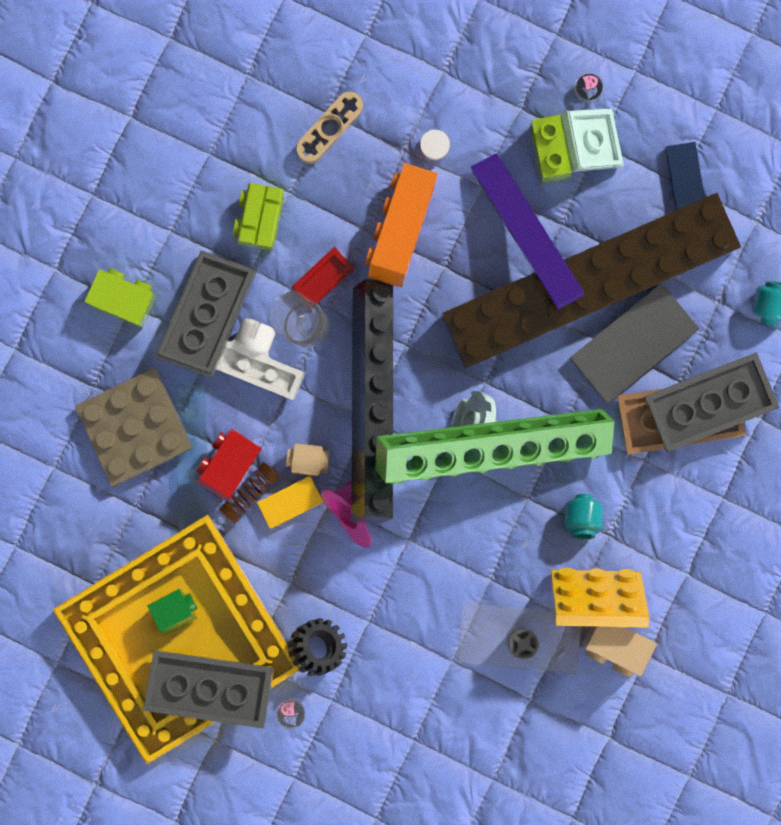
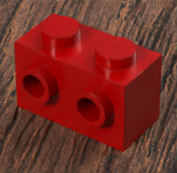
M230 429L226 434L220 432L211 446L215 449L210 459L204 457L195 471L199 474L195 482L224 501L231 498L262 449L234 429Z

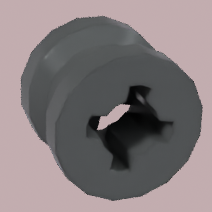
M519 628L510 634L508 648L515 657L528 659L537 653L539 641L534 632L526 628Z

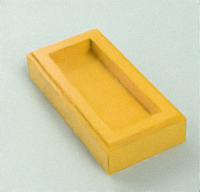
M311 476L257 502L270 529L324 503Z

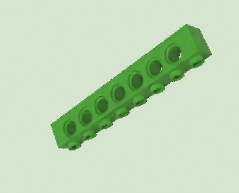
M602 409L377 436L375 470L385 483L400 484L406 480H430L433 477L445 475L456 477L461 475V473H486L491 469H515L517 466L530 464L540 466L544 465L545 462H570L576 458L586 457L594 459L600 455L612 454L615 421Z

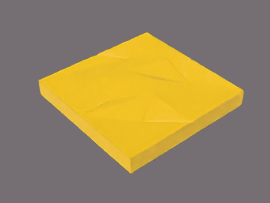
M209 514L52 609L146 765L215 723V721L143 711L153 650L273 667L274 673L271 688L297 673L301 667L300 664L297 666L293 665L292 662L296 658L295 656L289 657L288 652L291 651V648L288 647V643ZM178 589L184 591L185 594L191 593L198 607L194 611L197 619L167 635L160 633L147 605Z

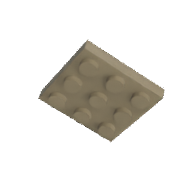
M155 367L75 405L111 487L126 482L194 449L158 369Z

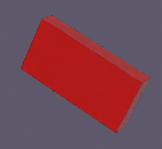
M334 246L292 286V289L313 309L355 267Z

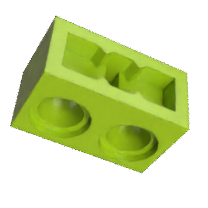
M561 114L531 120L529 128L540 183L545 184L570 179L572 167Z

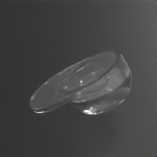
M289 291L280 295L270 310V323L273 329L288 341L300 347L310 348L317 346L325 339L329 331L330 324L327 314L318 305L299 292Z

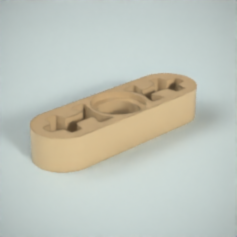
M354 92L341 94L299 140L297 154L302 162L315 164L320 161L361 116L363 101L358 94ZM353 100L356 101V111L349 110L343 116L344 120L347 121L345 124L337 115L332 114L335 110L339 115L344 111V101L349 103ZM328 120L335 121L339 126L338 132L333 136H327L321 130L323 123ZM315 132L318 133L323 141L328 142L325 146H323L321 141L316 145L315 150L317 154L315 156L312 154L304 155L305 148L303 146L305 144L311 146L317 140L313 136Z

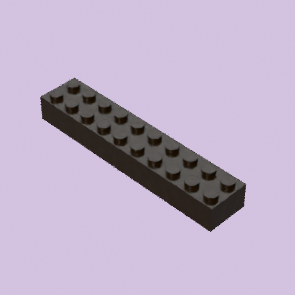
M715 193L564 259L583 289L584 296L558 310L536 274L532 273L447 310L441 316L466 369L741 248V245L718 193Z

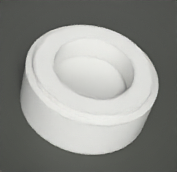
M430 130L423 135L420 149L427 159L438 161L448 154L450 141L444 132Z

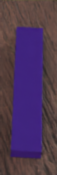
M495 153L471 166L472 173L557 310L584 296L583 289L498 154Z

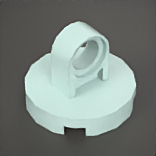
M480 391L470 392L472 396L468 400L463 398L455 409L451 427L498 422L496 420L494 399Z

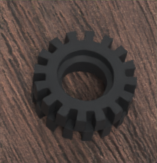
M323 618L313 619L296 628V631L291 634L290 637L293 640L288 642V647H293V650L288 653L289 657L295 656L296 658L292 662L294 666L301 665L300 672L308 671V676L316 674L321 676L335 670L336 667L343 663L341 660L346 657L347 653L342 651L347 648V643H342L341 640L346 637L344 633L338 635L337 631L340 629L338 625L331 627L333 621L326 620L323 622ZM317 636L324 641L327 652L323 658H316L310 652L308 643L311 637Z

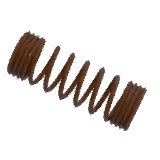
M264 461L257 468L268 479L260 473L253 471L263 486L251 477H248V480L257 491L245 483H242V485L251 497L240 489H236L247 504L232 495L231 498L240 509L229 501H225L221 508H219L234 524L241 519V516L234 509L242 514H246L239 502L247 508H251V505L245 497L253 502H257L250 490L258 496H262L261 491L255 484L264 490H268V487L261 478L270 484L275 483L276 479L280 478Z

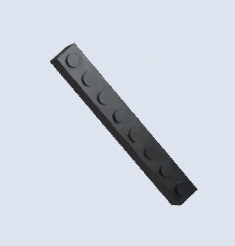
M364 279L353 287L351 522L381 524L393 519V484L385 483L375 470L377 436L393 434V285L378 280Z

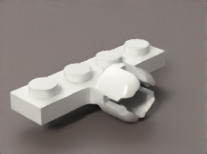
M244 319L236 338L232 342H227L216 369L295 400L305 372L271 359L269 357V349L276 334L275 330L253 319Z

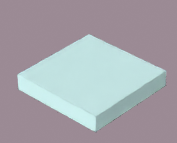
M612 109L574 110L561 113L572 172L617 169L624 166Z

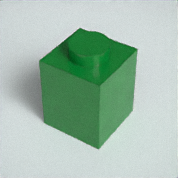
M181 589L147 605L160 633L164 635L197 619L194 611L198 607L191 593L185 594Z

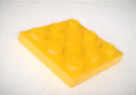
M572 568L551 570V588L556 626L649 628L650 617L641 572H635L631 569L605 571L599 568L591 570H574Z

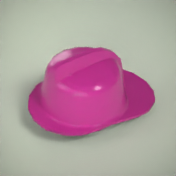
M351 481L346 482L335 491L323 490L321 495L324 503L337 517L351 539L359 546L368 548L371 545V537L366 527L367 523L351 522Z

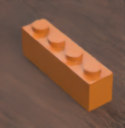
M407 163L403 164L401 173L395 172L390 187L391 190H395L393 197L386 198L382 214L386 215L384 223L378 222L373 239L378 240L376 248L370 247L366 257L365 265L370 266L368 278L402 288L431 201L438 173Z

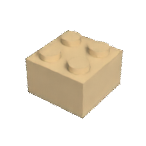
M590 626L581 644V647L587 649L586 656L603 665L606 659L613 662L612 669L629 678H632L633 674L642 676L657 646V643L626 627Z

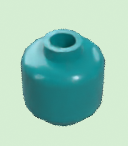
M767 280L765 285H760L756 290L752 311L755 315L761 317L760 322L763 324L778 326L779 321H781V282Z
M577 494L575 499L565 504L564 528L571 534L572 538L578 540L594 539L595 534L600 533L603 529V506L599 501L594 500L590 494Z

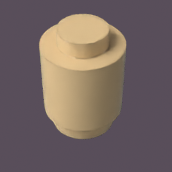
M295 443L294 449L288 448L286 466L292 467L291 473L320 476V473L327 474L330 450H323V446Z

